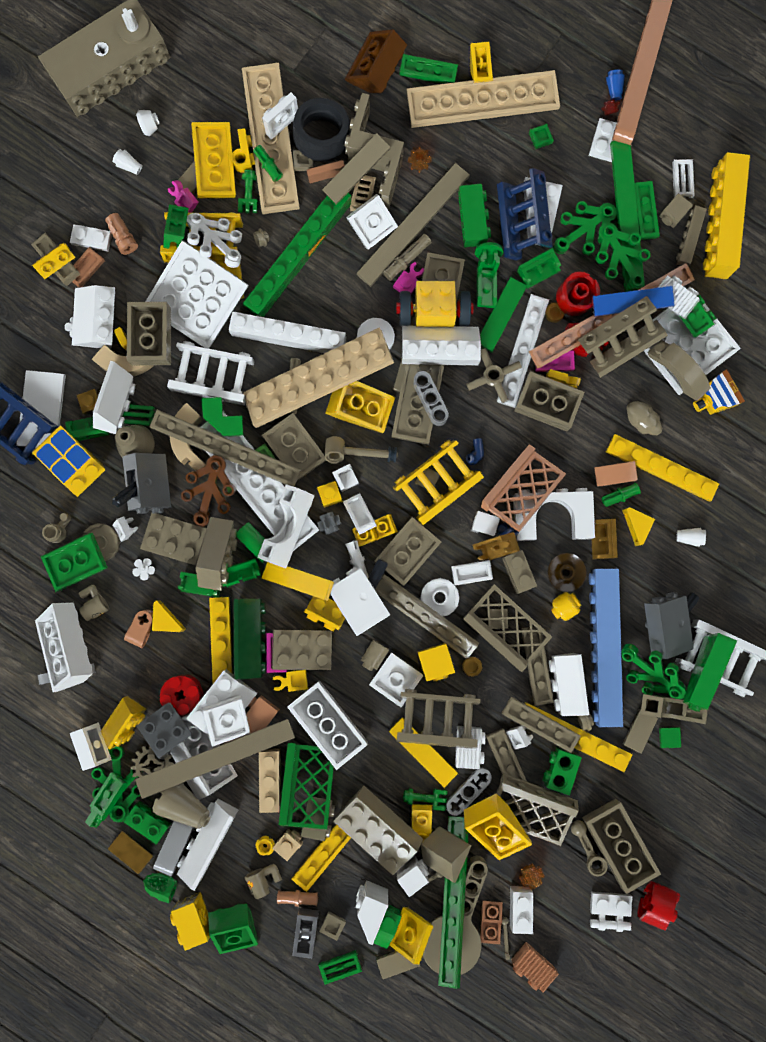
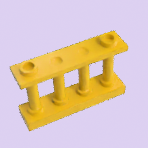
M164 212V216H165V219H166V220H167V214H168V212ZM233 212L199 213L209 220L228 219L230 224L227 233H231L235 228H243L240 214ZM226 240V245L230 249L238 251L237 247H233V242ZM171 242L169 249L163 248V245H161L160 254L164 262H170L177 250V243ZM211 242L212 253L209 258L217 264H225V254ZM191 245L192 247L200 251V246Z
M457 440L446 441L440 446L441 450L408 476L405 477L403 475L395 481L396 485L393 489L398 491L402 488L418 509L419 515L416 519L422 525L484 478L480 471H470L454 450V447L459 444ZM446 453H448L464 475V480L459 484L454 482L438 460ZM431 465H433L449 487V492L444 496L439 494L423 473ZM416 476L434 499V504L430 507L424 506L408 485Z

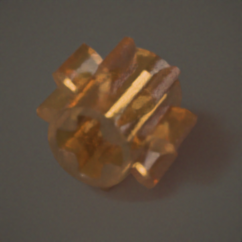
M421 147L416 151L411 150L412 157H408V163H412L411 170L416 169L419 173L424 168L428 170L429 165L427 163H431V157H427L428 150L424 151Z
M532 863L521 869L522 874L519 875V878L524 887L528 885L529 889H535L542 885L543 881L541 878L545 876L540 866L535 867Z

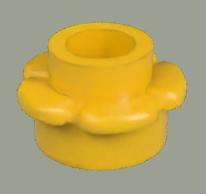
M262 836L260 840L256 841L255 847L260 855H270L274 851L275 842L269 836Z

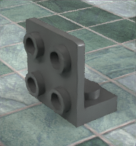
M169 702L137 725V728L158 759L167 757L170 754L169 751L192 735L178 712Z

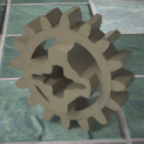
M143 746V752H136L138 758L132 759L136 763L131 767L132 770H136V773L132 776L142 777L144 775L141 771L150 774L175 764V762H170L172 755H168L164 758L165 761H161L151 747L147 749L146 746ZM148 754V759L141 763L142 758ZM152 760L154 764L162 765L158 766L157 768H154V771L152 770V768L144 767L151 764Z

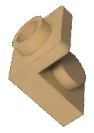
M287 829L274 845L273 850L288 861L296 850L302 846V837L297 831Z

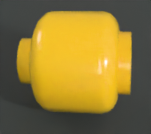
M564 592L553 599L552 605L554 608L551 611L557 619L561 617V619L567 621L580 612V606L582 605L574 593Z

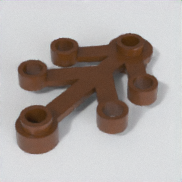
M219 455L211 456L207 460L205 467L197 471H191L186 475V481L194 484L198 481L199 477L210 473L208 481L192 489H186L181 493L182 500L189 502L194 496L205 491L200 510L194 515L195 524L201 527L209 523L211 516L208 509L212 494L218 503V511L221 514H226L231 508L216 484L217 476L224 486V495L231 496L236 491L235 486L231 484L224 471L226 462ZM213 462L218 464L219 467L217 469L213 467ZM190 474L195 476V480L190 479ZM226 487H230L232 492H227ZM185 492L190 494V498L185 496ZM221 505H225L227 510H223ZM198 517H203L204 522H200Z

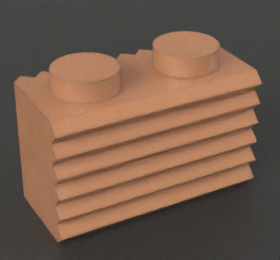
M527 942L511 959L514 972L520 977L524 975L528 979V984L536 991L539 989L544 992L559 975L557 969Z

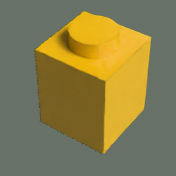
M336 481L317 487L324 508L343 502Z

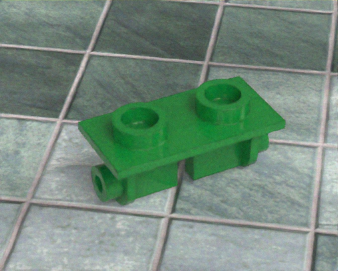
M256 559L228 567L227 584H223V587L227 586L228 588L231 585L238 584L241 579L247 581L260 576L261 571Z

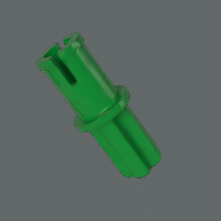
M261 145L255 147L253 152L262 163V169L266 170L273 182L279 181L283 177V173L276 166L275 159L270 158Z
M637 483L622 489L617 488V491L602 496V503L605 507H608L620 501L625 502V499L641 494L640 488Z

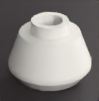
M139 110L137 112V120L144 135L151 136L158 129L157 125L160 124L156 113L152 114L150 110Z

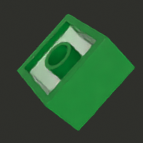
M237 904L234 907L217 909L214 912L208 913L209 936L219 954L258 945L253 916L248 904Z

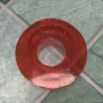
M615 100L607 101L601 110L604 111L605 115L620 111V102H615Z

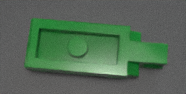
M111 772L90 804L91 813L85 821L90 827L97 828L107 818L128 785L117 773Z

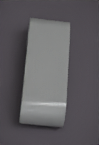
M420 371L414 376V388L431 422L436 426H442L448 419V410L429 373ZM419 378H425L427 380V384L424 386L419 385L417 383V380ZM427 395H433L435 396L436 401L433 403H429L426 401L425 397ZM442 412L444 419L437 420L434 417V413Z
M176 821L173 822L153 869L172 877L194 827Z

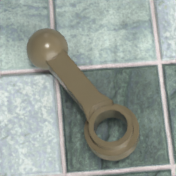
M576 820L571 824V832L578 836L586 852L588 860L587 869L593 876H602L606 873L608 864L602 856L595 853L586 835V824L581 820ZM595 860L601 861V866L598 869L592 868V863Z

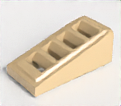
M365 175L361 180L371 182V184H362L359 181L355 185L350 211H355L363 205L362 203H357V200L367 202L373 197L376 177ZM359 187L367 188L369 191L359 190ZM358 194L368 195V197H361Z

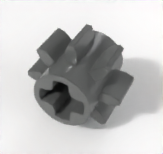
M329 512L320 516L321 521L317 522L321 532L325 531L326 535L340 530L338 525L342 523L339 515L334 516L333 512Z

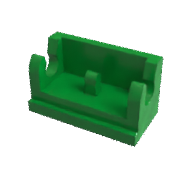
M169 204L163 248L169 249L171 242L177 243L176 247L178 248L182 239L184 240L189 208Z
M551 248L520 265L517 272L523 283L527 285L526 288L529 289L561 271L559 268L561 263L554 249Z
M93 417L65 422L66 431L77 441L111 435L109 432L93 428Z
M180 572L181 584L178 586V589L181 592L219 597V590L198 587L197 574Z

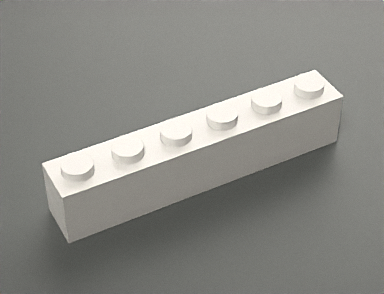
M232 312L229 325L231 336L320 353H327L346 343L345 332Z

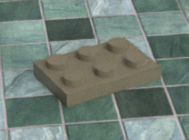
M294 413L262 435L281 462L301 470L297 481L326 461L324 454Z
M151 513L140 549L196 565L207 528Z
M412 517L376 558L375 562L378 559L387 562L388 566L385 571L404 586L439 546L441 541Z
M273 630L272 669L331 670L332 631Z

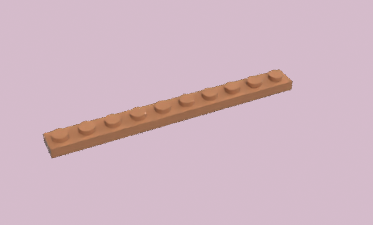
M687 263L639 290L658 288L667 275L671 278L673 276L679 278L683 282L682 286L689 284L695 279ZM617 314L597 317L592 315L528 351L537 369L581 345L578 340L579 338Z

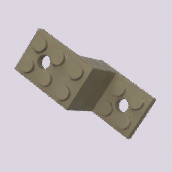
M362 93L360 100L357 99L355 104L356 116L351 119V133L346 136L345 155H348V162L375 135L365 132L370 114L369 94ZM380 136L391 149L372 169L384 172L385 179L384 183L380 185L379 194L389 211L403 161L404 142Z

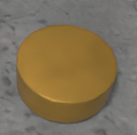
M551 303L546 309L545 317L548 321L557 323L562 320L565 313L560 311L561 309L557 303Z
M469 657L464 660L462 668L468 676H477L482 670V663L476 657Z

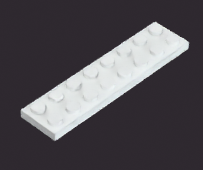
M208 422L200 427L224 437ZM244 436L224 437L253 449ZM224 459L226 462L224 471L230 482L274 536L277 535L284 524L285 518L284 510L279 503L285 488L283 484ZM308 515L294 550L319 531Z

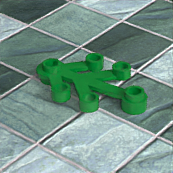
M584 201L578 202L575 207L576 213L597 215L592 219L575 217L569 212H564L560 217V222L563 225L573 224L581 227L566 238H558L553 245L554 251L558 254L566 253L570 244L587 232L582 251L585 255H591L595 250L593 241L596 225L602 222V225L610 223L617 215L615 206L610 203L595 207L587 205ZM582 205L584 210H580L578 206ZM605 210H609L611 214L607 215ZM568 216L569 221H565L563 217ZM598 236L597 240L601 244L602 240ZM559 242H564L565 247H561ZM590 246L592 251H587L585 247Z
M604 223L598 232L602 242L600 250L595 257L596 261L599 264L607 261V249L610 243L613 253L609 268L605 272V277L608 280H614L617 277V265L620 260L629 276L628 287L633 291L639 290L645 283L644 277L636 273L627 256L637 258L641 262H646L651 256L650 251L647 249L639 251L620 245L618 240L627 241L630 245L635 246L641 241V236L636 232L628 234L618 231L613 223ZM606 229L611 230L612 234H607ZM633 236L637 238V242L632 240ZM641 253H645L647 258H643ZM599 255H604L605 260H601ZM609 271L614 272L613 277L609 275ZM638 278L640 284L635 283L634 279Z
M624 645L621 651L623 660L627 662L633 661L647 672L642 673L630 670L626 676L628 682L633 684L637 683L638 680L660 682L662 685H653L650 682L644 683L642 692L650 695L653 692L667 693L675 699L684 698L686 686L679 681V668L676 664L669 663L667 665L665 673L670 676V680H668L664 676L662 653L659 651L651 652L649 661L654 664L653 668L638 656L639 650L635 645Z
M116 746L112 749L108 748L112 759L113 772L122 777L121 758L124 756V749L122 746ZM114 749L119 750V756L114 755ZM101 767L93 769L91 773L92 778L100 781L102 784L108 778ZM132 769L124 779L128 783L125 790L136 778L132 776L135 773ZM96 770H99L101 772L100 777H97L95 775ZM137 785L132 788V793L124 801L123 794H121L112 808L109 816L114 822H123L129 815L128 807L137 797L141 796L135 792ZM97 787L96 789L93 790V792H92L93 798H95V796H96V791H97V790H100L101 787ZM118 808L123 811L122 815L117 814Z

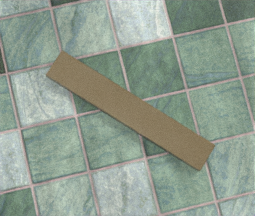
M384 575L375 589L378 595L466 659L469 658L479 645V642L388 576Z

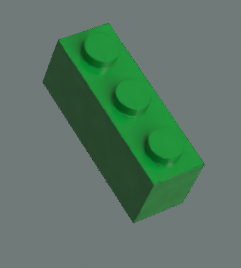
M482 184L459 186L458 199L464 247H474L486 243L491 238L490 227H487L486 220H489L488 208L485 209L484 202L487 201L486 190L482 189Z

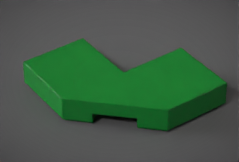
M222 397L202 398L203 418L224 437L244 436L243 416L223 417Z

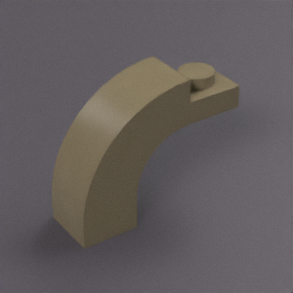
M660 340L647 352L650 358L673 373L679 381L683 393L698 401L711 389L709 381L700 366L686 351L675 343L670 345Z
M643 694L641 714L706 724L708 710L696 712L689 709V705L682 703L683 699Z

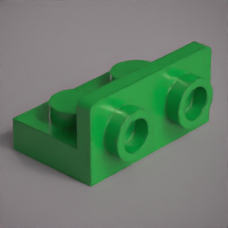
M700 294L697 295L700 301L685 319L679 315L694 338L715 326L714 320L717 319L711 310L707 311L703 305L706 302Z

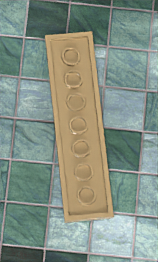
M279 63L242 68L253 149L261 145L269 157L275 159L276 166L283 173V177L279 181L273 182L266 170L262 169V163L254 153L262 214L300 209L288 126L271 140L266 135L262 119L264 113L269 108L275 107L283 97Z
M555 70L496 77L490 82L474 83L472 80L407 89L411 128L558 110L560 108Z
M380 327L243 392L253 426L256 428L393 364V358Z

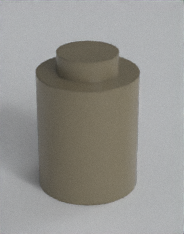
M372 640L361 658V661L364 662L362 666L370 671L373 669L378 670L389 649Z

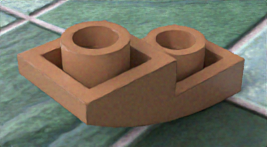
M635 461L594 467L597 486L638 480Z
M482 901L481 943L500 944L503 902Z

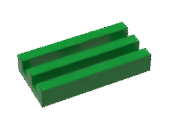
M130 405L129 410L150 412L149 414L123 413V416L149 418V421L125 419L124 424L150 426L154 417V407Z
M356 950L318 964L324 985L362 972V966L360 965ZM354 958V960L324 970L326 967ZM356 964V967L353 969L338 973L330 977L326 976L327 974L342 970L344 968Z

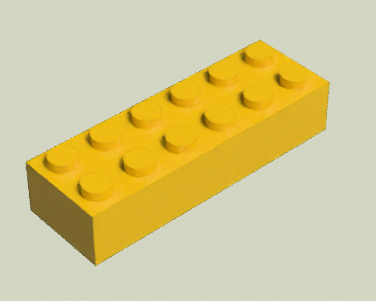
M727 152L719 160L718 165L713 168L712 179H714V184L710 190L712 203L708 209V215L711 216L706 229V233L709 234L705 244L707 258H705L703 263L705 277L728 279L740 267L750 155Z

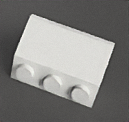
M94 285L75 288L73 346L102 348L105 345L111 349L115 287Z
M110 361L93 410V428L116 434L118 428L123 427L125 418L122 416L124 411L128 412L130 406L128 398L129 395L134 394L136 384H133V376L113 361Z
M569 653L551 656L552 660H549L550 672L554 674V680L551 681L552 690L556 692L557 697L554 700L555 711H558L561 716L589 715L581 654Z
M226 669L186 719L208 734L202 711L203 707L241 695L244 708L246 709L257 695V692L240 679H234V674Z
M366 880L364 886L360 885L357 892L355 908H358L357 916L367 941L373 945L388 908V889Z

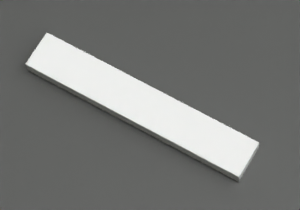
M533 294L530 296L509 361V365L519 361L522 368L505 375L502 386L509 401L501 403L498 396V403L514 408L516 406L531 359L528 351L534 349L549 299Z

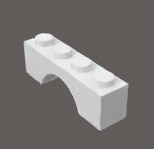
M286 484L279 501L284 510V524L277 535L264 539L257 558L287 568L315 495Z

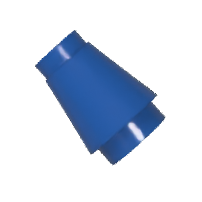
M622 70L609 71L606 77L612 101L622 99L625 78Z

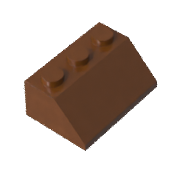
M394 29L370 32L345 80L369 93H382L387 86L390 76L394 73L398 61L402 58L407 44Z

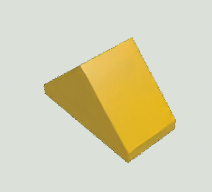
M489 42L470 44V72L474 83L493 81Z
M633 508L622 510L635 546L644 544L655 519Z
M160 600L154 602L152 631L183 632L186 630Z

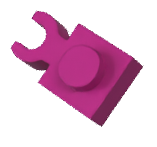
M179 180L172 181L175 187L168 188V192L176 197L175 204L189 208L188 213H192L199 202L188 188L183 189V185Z
M416 262L412 263L410 272L403 271L393 285V288L399 292L410 291L412 294L416 289V281H419L416 278L423 275L424 268L419 272H415Z

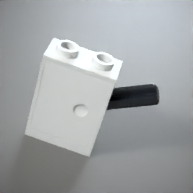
M381 559L377 560L368 579L361 568L357 570L355 567L346 573L347 577L343 580L337 578L333 581L334 584L330 594L356 636L390 616L375 591L388 566V563Z

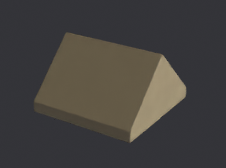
M439 826L421 843L423 862L442 876L456 883L472 845Z

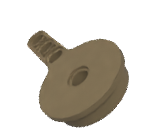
M478 855L473 856L469 860L466 869V886L468 883L473 882L476 884V887L474 889L465 887V901L469 903V906L464 908L461 975L474 967L481 953L480 935L473 925L471 917L488 869L485 859ZM475 864H482L483 868L476 871L473 869ZM443 915L430 922L433 925V929L423 953V958L427 965L437 973H439Z

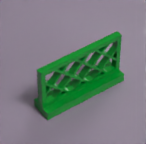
M288 743L279 817L280 826L328 830L334 766L330 761L325 765L320 762L317 756L322 751L318 746ZM300 750H308L313 757L306 763H303L299 758ZM316 759L321 768L312 774L306 765ZM305 768L311 777L301 784L297 779V773ZM324 769L329 777L328 781L321 786L315 776ZM311 779H314L320 788L310 795L304 785ZM296 782H298L299 785H300L297 789H296ZM328 784L327 792H326L325 789H324V787ZM303 788L309 797L299 804L295 799V793ZM322 789L327 797L326 801L319 806L313 799V796ZM311 799L318 808L308 816L301 806ZM326 805L324 812L321 808ZM300 808L306 815V818L300 823L292 822L293 813ZM320 810L325 816L324 825L315 824L310 817ZM309 819V821H310L312 824H308V823H305V822Z

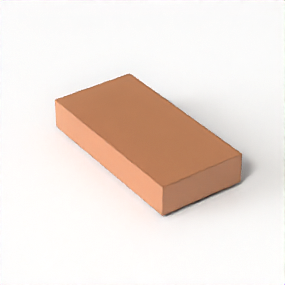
M340 160L307 169L309 183L335 177L345 167L344 161Z
M89 247L74 264L80 275L72 282L79 288L83 287L105 260Z

